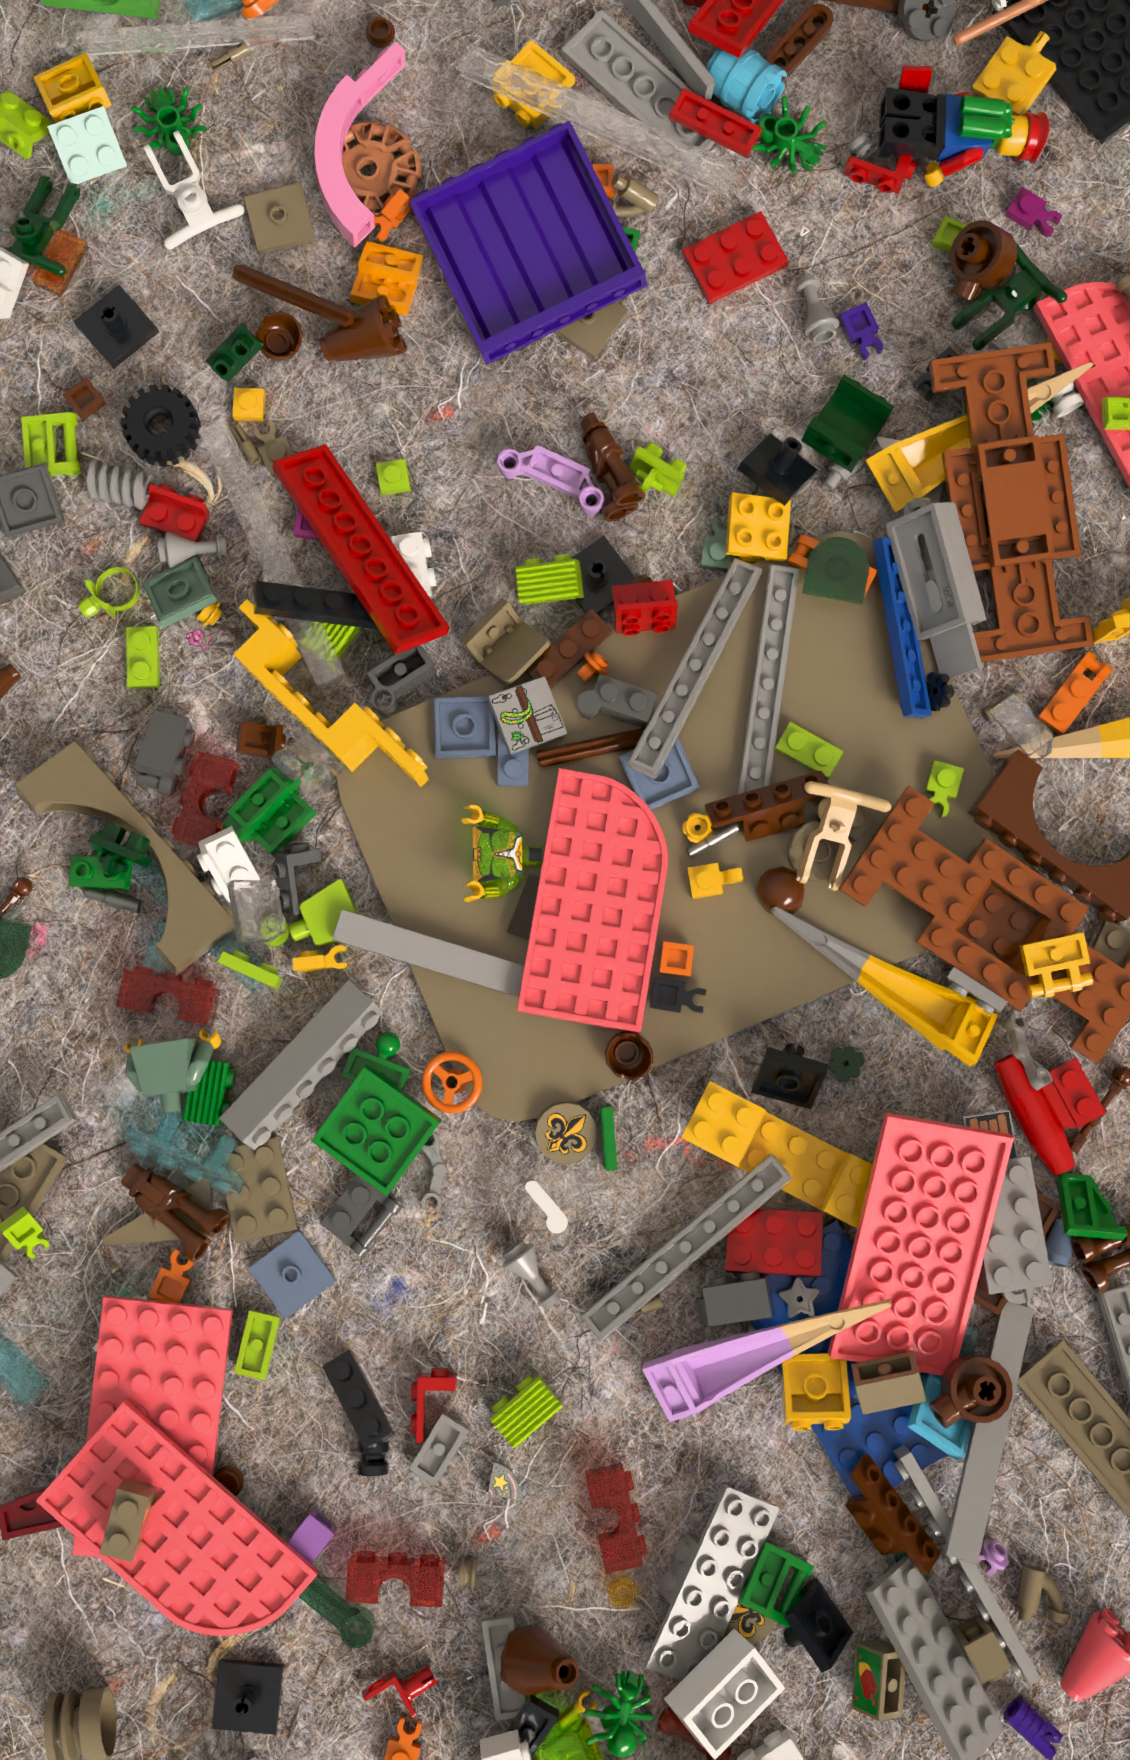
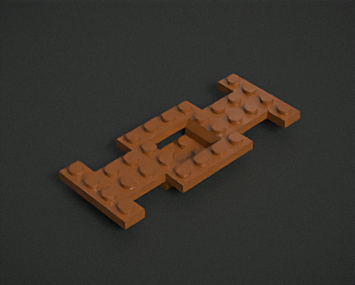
M1052 342L931 360L929 362L933 393L963 389L971 447L944 451L942 453L948 502H955L973 571L989 570L997 629L974 633L981 662L1094 646L1090 615L1062 620L1059 618L1051 560L1081 555L1064 434L1044 437L1034 436L1026 379L1052 376L1056 373ZM978 477H982L990 537L988 538L986 534Z
M907 786L838 890L863 907H866L883 882L930 914L929 917L931 918L916 939V943L951 967L957 968L1006 1000L1007 1005L1021 1012L1030 999L1028 986L1038 984L1039 976H1026L1019 945L1073 934L1089 908L987 838L982 840L968 863L918 829L935 803L911 786ZM993 882L994 884L1008 892L1010 895H1012L1013 897H1015L1016 899H1018L1019 901H1021L1022 903H1024L1025 905H1027L1043 917H1039L1038 915L1027 909L1025 906H1023L1022 904H1020L1019 902L1005 894L1003 891H1001L991 883ZM1086 944L1090 964L1078 967L1080 974L1091 973L1093 985L1084 986L1082 990L1070 992V990L1056 992L1052 998L1085 1019L1069 1047L1091 1062L1098 1064L1130 1016V954L1120 967ZM1066 969L1051 972L1052 980L1066 978Z

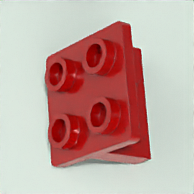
M673 580L612 586L615 632L617 634L622 633L625 636H633L641 631L649 630L663 633L676 627L678 604L677 599H675Z

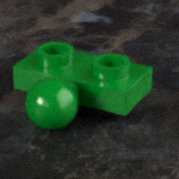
M103 830L96 832L95 835L100 836ZM92 844L93 849L96 851V856H71L68 886L130 890L133 862L125 859V863L129 865L128 871L126 873L120 872L117 876L110 877L103 873L102 863L99 862L101 854L107 855L109 853L101 849V847Z
M384 1032L377 1037V1056L356 1048L351 1050L341 1077L354 1081L364 1066L368 1065L399 1089L404 1090L411 1069L388 1061L389 1057L395 1055L400 1049V1040L395 1033Z

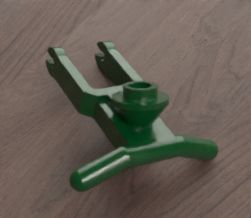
M41 176L23 210L26 217L18 218L10 227L11 234L16 238L13 246L2 248L25 260L30 265L37 266L62 277L66 275V267L42 256L54 232L63 228L71 210L80 197V188H76V183L70 182L51 217L38 215L53 187V183L49 181L50 177Z
M1018 244L1016 263L1022 271L1018 272L999 289L986 291L962 312L957 314L951 322L952 326L958 330L992 302H995L1003 310L1005 315L974 339L972 345L975 351L982 350L990 341L1012 325L1015 313L1018 310L1027 311L1032 309L1037 302V295L1043 291L1058 303H1064L1068 298L1065 291L1052 283L1031 262Z

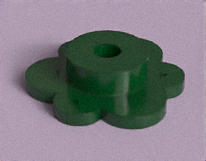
M847 1046L844 1050L842 1048L832 1050L830 1055L832 1061L829 1063V1069L835 1072V1076L839 1081H847L850 1077L856 1078L860 1075L859 1068L864 1064V1057L861 1054L855 1053V1049L852 1046ZM845 1060L848 1062L847 1066L843 1065Z

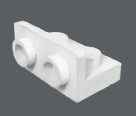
M232 826L198 842L201 854L197 855L198 861L204 872L210 870L214 877L211 879L214 890L218 896L224 894L228 903L234 901L232 892L260 880L256 868Z

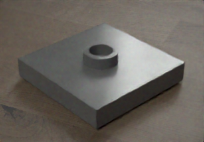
M47 463L0 475V522L6 538L65 522Z

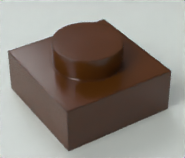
M87 377L62 394L82 421L107 404Z

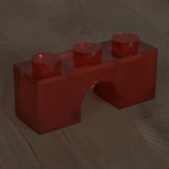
M200 751L197 759L193 758L189 768V776H192L189 788H184L181 795L180 804L183 805L181 816L175 818L172 827V834L175 835L174 840L176 842L200 849L199 841L222 830L223 823L218 819L207 817L203 806L206 798L212 793L223 792L232 795L240 767L236 761Z
M135 966L134 971L124 970L116 1003L117 1007L153 1014L157 999L165 993H173L179 1002L177 1019L213 1026L221 992L219 989L212 988L214 982L195 978L194 984L182 981L183 975L178 974L176 976L174 973L165 972L164 978L153 976V969Z
M623 1463L586 1470V1480L592 1509L611 1507L620 1516V1522L614 1530L599 1534V1544L605 1573L608 1574L644 1566L642 1556L647 1555L648 1552L644 1535H637L635 1523L641 1522L638 1504H631L628 1492L634 1490L631 1471L624 1472Z
M366 1550L357 1551L356 1555H351L347 1567L345 1602L378 1604L383 1582L391 1578H398L403 1580L410 1589V1606H443L446 1560H439L438 1555L422 1554L420 1558H407L406 1553L392 1552L388 1554V1557L375 1556V1552Z

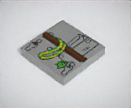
M545 676L487 697L509 755L567 734Z

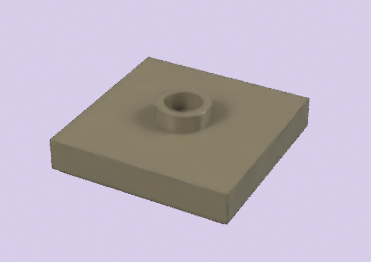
M301 182L244 196L259 255L316 241Z
M616 301L553 333L595 360L628 314V309Z

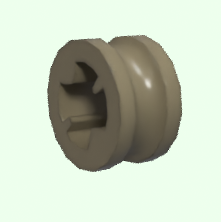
M461 1557L459 1587L463 1588L465 1584H469L471 1588H475L477 1558L467 1561L465 1557Z

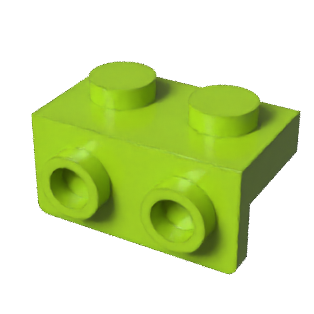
M6 90L0 94V141L23 158L29 159L32 157L33 144L50 134L47 126L54 124V122L10 90Z

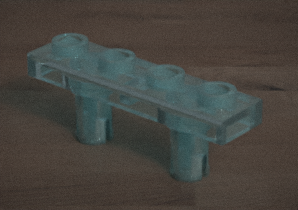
M175 1113L165 1114L154 1135H148L130 1126L124 1134L123 1138L130 1146L129 1151L141 1158H146L147 1155L157 1159L156 1163L168 1170H173L174 1167L184 1171L183 1174L193 1181L200 1182L201 1179L212 1183L211 1187L220 1193L227 1195L231 1191L239 1195L245 1185L239 1174L225 1168L238 1145L234 1139L221 1134L209 1158L205 1159L171 1144L183 1123L181 1121L182 1117Z

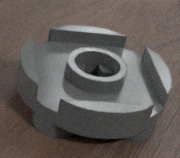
M899 0L898 15L899 19L903 20L906 27L904 30L907 35L917 41H930L945 36L954 20L956 0ZM929 2L932 11L928 17H925L926 11L922 9V6Z

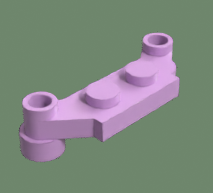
M537 444L534 450L518 453L514 449H505L498 455V468L503 476L508 479L524 474L578 499L580 507L588 516L596 515L603 506V493L599 488L593 486L589 477L591 469ZM509 464L514 465L513 468H507L506 466ZM590 501H592V502H595L596 504L593 505V506H590V505H588L587 503L590 502Z

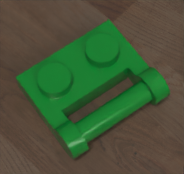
M765 1541L749 1572L737 1603L789 1629L790 1625L784 1616L800 1594L807 1575H811L814 1566ZM791 1566L795 1571L779 1611H777L773 1607Z

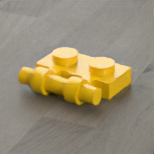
M1084 932L1019 945L1026 976H1039L1038 984L1028 986L1031 998L1038 996L1043 998L1053 997L1056 992L1066 990L1076 992L1082 990L1084 986L1093 985L1091 973L1080 974L1078 967L1090 964ZM1066 969V978L1052 980L1051 972Z

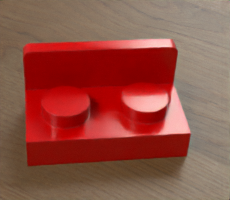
M149 484L147 490L150 496L140 518V524L164 534L169 531L194 542H199L210 515V511L204 504L205 501L192 494H187V497L179 495L174 488L165 484H159V487Z

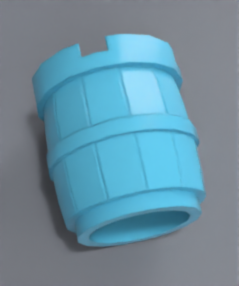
M718 48L706 67L716 80L712 95L719 99L724 106L732 108L740 113L744 119L756 125L760 120L758 117L763 112L769 114L778 102L785 87V84L781 81L782 76L787 77L785 70L776 64L771 65L757 51L747 48L740 59Z

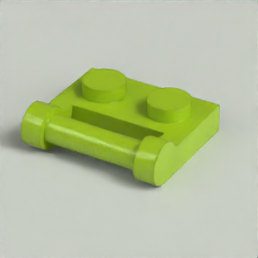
M64 412L21 417L25 468L47 463L51 476H77L82 473L81 463L78 462L75 426L78 425L76 413ZM56 426H63L66 462H57Z

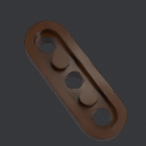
M823 4L810 6L770 49L766 61L771 65L783 64L784 67L782 69L785 70L787 77H789L830 32L833 23V13L830 8ZM819 22L821 26H815L813 23ZM798 42L801 43L803 46L796 47L794 43Z

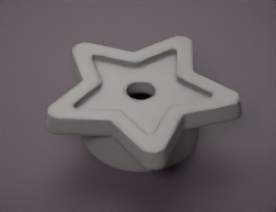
M796 1277L790 1289L778 1293V1296L788 1304L787 1317L792 1318L800 1312L814 1316L815 1312L812 1302L819 1294V1289L806 1288L801 1279ZM798 1296H802L801 1302L797 1301Z

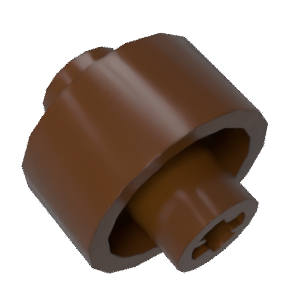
M978 220L964 227L954 239L950 250V265L954 274L958 276L951 293L974 302L977 300L982 288H991L1004 281L1013 270L1017 259V244L1013 236L990 221Z
M962 1356L953 1360L944 1370L940 1381L941 1396L930 1402L929 1407L933 1416L943 1428H948L959 1419L974 1423H990L999 1419L1008 1410L1013 1397L1012 1382L1008 1372L999 1362L982 1356Z

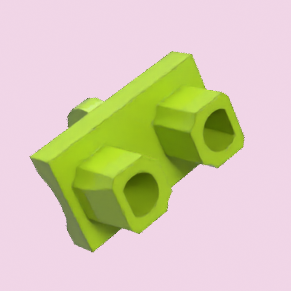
M653 442L649 443L645 448L639 446L634 453L629 470L636 474V478L643 481L641 486L643 492L646 494L652 487L659 492L664 491L674 498L684 479L686 463L678 458H673L669 464L661 460L663 451L661 447Z

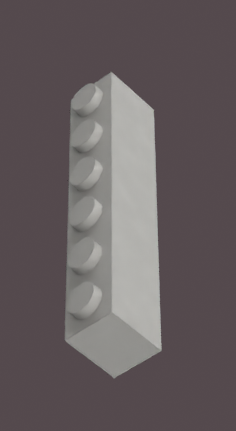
M348 980L219 1119L244 1144L256 1150L258 1146L268 1141L271 1132L281 1122L286 1121L291 1116L293 1109L299 1102L311 1095L314 1086L324 1076L334 1070L336 1063L345 1053L350 1052L356 1046L358 1039L377 1024L383 1011Z

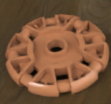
M360 121L352 123L348 130L342 152V166L353 192L359 200L364 201V205L374 214V217L382 216L381 211L384 209L381 201L386 200L388 195L396 194L401 189L410 199L416 196L418 193L416 186L422 177L421 160L417 150H413L411 147V140L399 129L389 124L387 126L378 125L377 121ZM375 137L383 138L382 142L375 141ZM355 139L359 145L349 149L347 143ZM398 152L402 153V156L395 159L393 154ZM366 165H372L377 169L371 176H364L360 173L361 169ZM316 173V181H317V186H318V189H319L318 179H317V173ZM398 175L406 178L405 183L397 181ZM406 204L401 208L399 213H401L407 207Z

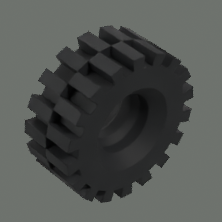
M155 384L149 385L150 391L146 393L143 388L139 389L137 392L140 396L135 399L131 395L128 399L131 405L130 408L124 406L122 410L125 418H121V426L124 429L122 433L127 443L141 460L145 458L148 464L155 465V462H158L161 467H167V461H171L173 465L179 464L178 457L183 456L186 460L190 457L188 450L191 448L195 451L198 446L195 439L201 438L199 430L201 422L189 398L186 395L183 396L177 388L174 387L173 391H171L170 387L162 384L161 390H158ZM161 414L169 416L172 420V427L168 432L156 435L150 431L149 424L154 417Z

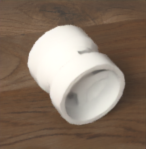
M1074 382L1050 399L1054 405L1053 411L1057 418L1073 412L1084 403L1081 395L1073 389Z

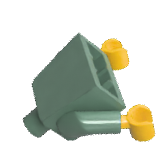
M206 1029L200 1030L199 1037L202 1042L199 1044L198 1040L189 1038L147 1045L141 1039H138V1045L134 1047L130 1043H126L124 1049L128 1053L125 1073L127 1078L139 1092H142L144 1097L160 1096L162 1114L181 1112L179 1093L195 1091L196 1084L201 1081L213 1050L221 1044V1038L216 1029L209 1038Z

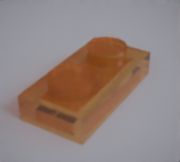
M59 229L45 257L64 265L67 269L66 275L60 277L42 268H38L32 279L34 284L62 297L88 248L86 241Z

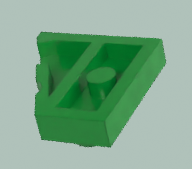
M1072 1173L1058 1175L1056 1180L1065 1235L1114 1240L1125 1239L1128 1235L1127 1229L1124 1225L1119 1227L1110 1213L1113 1208L1107 1199L1100 1194L1099 1187L1091 1175Z

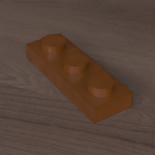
M590 609L550 645L525 670V673L532 680L545 676L551 689L585 658L584 654L587 651L591 653L610 636L612 629L593 609Z

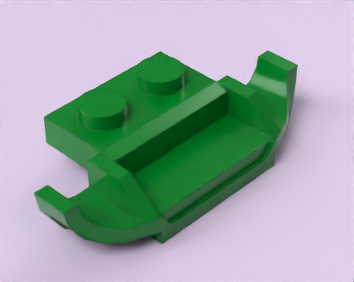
M303 761L284 763L272 770L269 768L227 811L228 816L222 830L232 826L241 843L246 839L251 843L255 839L275 857L274 852L281 851L317 814L297 794L301 791L298 785L308 777H315L318 772L311 765Z

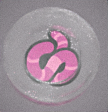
M190 622L181 628L179 641L186 651L198 654L204 652L209 647L211 635L208 629L202 626L201 623Z

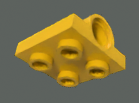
M732 492L729 496L725 554L739 556L738 559L747 563H755L764 558L765 561L784 562L787 559L791 500L784 506L775 498Z

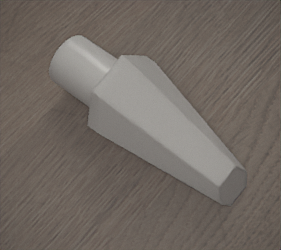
M861 458L852 473L838 464L829 466L830 474L823 484L828 489L833 490L840 480L846 481L848 477L866 463L865 459Z

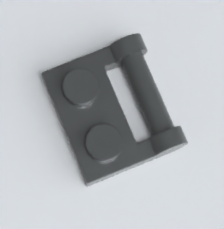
M357 1175L320 1224L348 1245L355 1253L365 1258L370 1252L369 1246L394 1214L398 1215L403 1207L389 1195H384ZM379 1201L384 1205L383 1209L358 1240L352 1233L374 1204Z

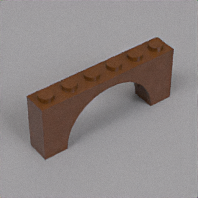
M1019 749L1009 755L968 812L974 817V822L981 828L990 829L999 836V841L1005 846L1016 848L1024 854L1023 858L1029 864L1035 867L1040 866L1048 872V877L1053 882L1061 886L1065 885L1072 890L1073 896L1077 900L1096 908L1098 915L1110 923L1127 920L1130 916V849L1121 859L1105 866L1079 864L1059 854L1043 837L1034 816V788L1043 767Z

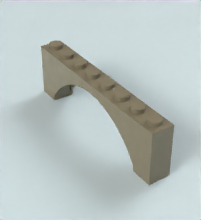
M73 741L15 784L17 795L36 817L47 812H68L94 816L122 827L129 834L134 832L150 840L147 851L155 860L162 874L168 897L166 926L162 940L156 944V953L177 976L234 931L235 921L233 919L235 915L225 903L220 905L213 897L215 892L206 881L200 882L193 875L195 870L185 858L181 860L173 852L175 847L166 836L160 837L154 831L155 825L149 816L145 813L139 814L134 808L136 804L132 797L126 791L121 793L115 787L116 781L110 772L105 768L102 771L94 763L96 758L86 746L81 748L76 741Z

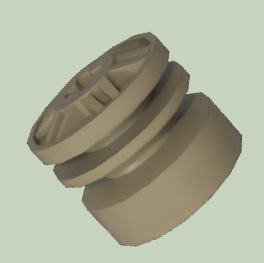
M107 1686L86 1689L82 1694L81 1700L75 1691H68L65 1695L61 1692L52 1693L48 1697L44 1716V1742L47 1759L79 1760L81 1752L84 1760H110L116 1746L117 1716L111 1689Z

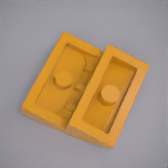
M366 241L358 262V274L350 293V302L365 305L371 299L385 294L391 310L396 309L398 314L408 316L419 280L424 255Z

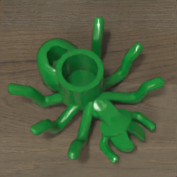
M158 86L159 95L155 93L154 89L151 90L153 105L150 104L147 97H144L148 109L156 111V116H148L142 109L131 106V111L137 113L146 123L157 122L158 124L151 130H147L144 126H134L133 130L134 132H142L147 137H152L160 131L161 134L158 141H152L149 144L150 148L160 150L165 142L167 151L172 155H183L173 132L177 130L180 132L189 150L190 140L188 134L196 137L198 131L205 132L207 128L203 125H195L192 130L183 125L182 122L195 121L197 112L203 106L201 103H198L192 108L189 116H180L179 113L186 109L190 88H184L181 94V103L179 107L175 108L171 106L175 101L172 89H168L170 99H168L166 92Z
M784 96L781 99L782 118L779 119L773 114H765L758 122V126L762 127L759 138L762 142L772 145L765 147L763 144H756L752 150H760L762 154H768L775 149H780L777 157L770 163V167L774 168L779 165L786 150L789 149V170L792 174L797 173L794 158L795 152L798 151L802 167L812 172L813 167L807 165L806 162L810 165L818 164L820 158L816 155L823 156L824 153L821 150L825 151L826 146L818 142L804 143L803 140L814 138L818 131L826 126V122L822 121L811 132L797 136L811 108L809 105L804 108L797 123L794 119L787 117L788 103L787 97Z
M622 1670L621 1675L619 1673L615 1674L616 1688L620 1699L618 1700L614 1694L604 1690L599 1685L593 1684L592 1689L599 1695L609 1699L613 1704L606 1706L603 1711L586 1709L584 1714L600 1718L603 1729L607 1731L592 1735L585 1740L586 1744L591 1745L597 1740L608 1739V1752L614 1756L624 1758L633 1753L637 1746V1741L640 1746H643L645 1744L644 1740L648 1737L647 1733L636 1724V1719L651 1721L653 1715L651 1711H645L644 1713L632 1711L651 1701V1696L648 1694L650 1691L649 1686L644 1687V1675L639 1674L637 1679L632 1671H627V1675H625V1671ZM641 1691V1695L643 1698L631 1702V1700H634L638 1696V1692Z

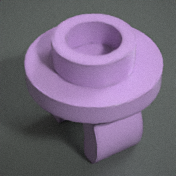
M985 1539L982 1542L978 1563L981 1560H986L990 1563L987 1566L986 1575L991 1576L995 1574L997 1569L1002 1570L1008 1565L1007 1550L998 1541Z

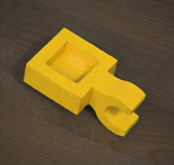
M718 863L687 868L692 899L722 895V885L743 882L741 868L720 872Z
M335 946L325 956L319 955L318 950L300 952V957L292 958L293 971L298 973L327 970L330 968L346 969L349 967L348 963H337L335 957L339 952H346L347 947Z

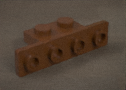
M817 771L705 804V811L713 828L741 821L742 832L746 842L805 824L802 803L824 797L807 793L804 789L805 784L809 781L828 784L824 773Z
M861 1455L851 1470L850 1477L863 1494L850 1497L845 1504L846 1508L881 1556L905 1551L922 1575L929 1574L940 1555V1551L870 1455Z

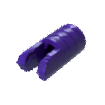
M1023 1697L1015 1698L1007 1706L1003 1719L1046 1759L1052 1760L1057 1750L1050 1743H1059L1063 1736L1062 1733L1026 1702Z

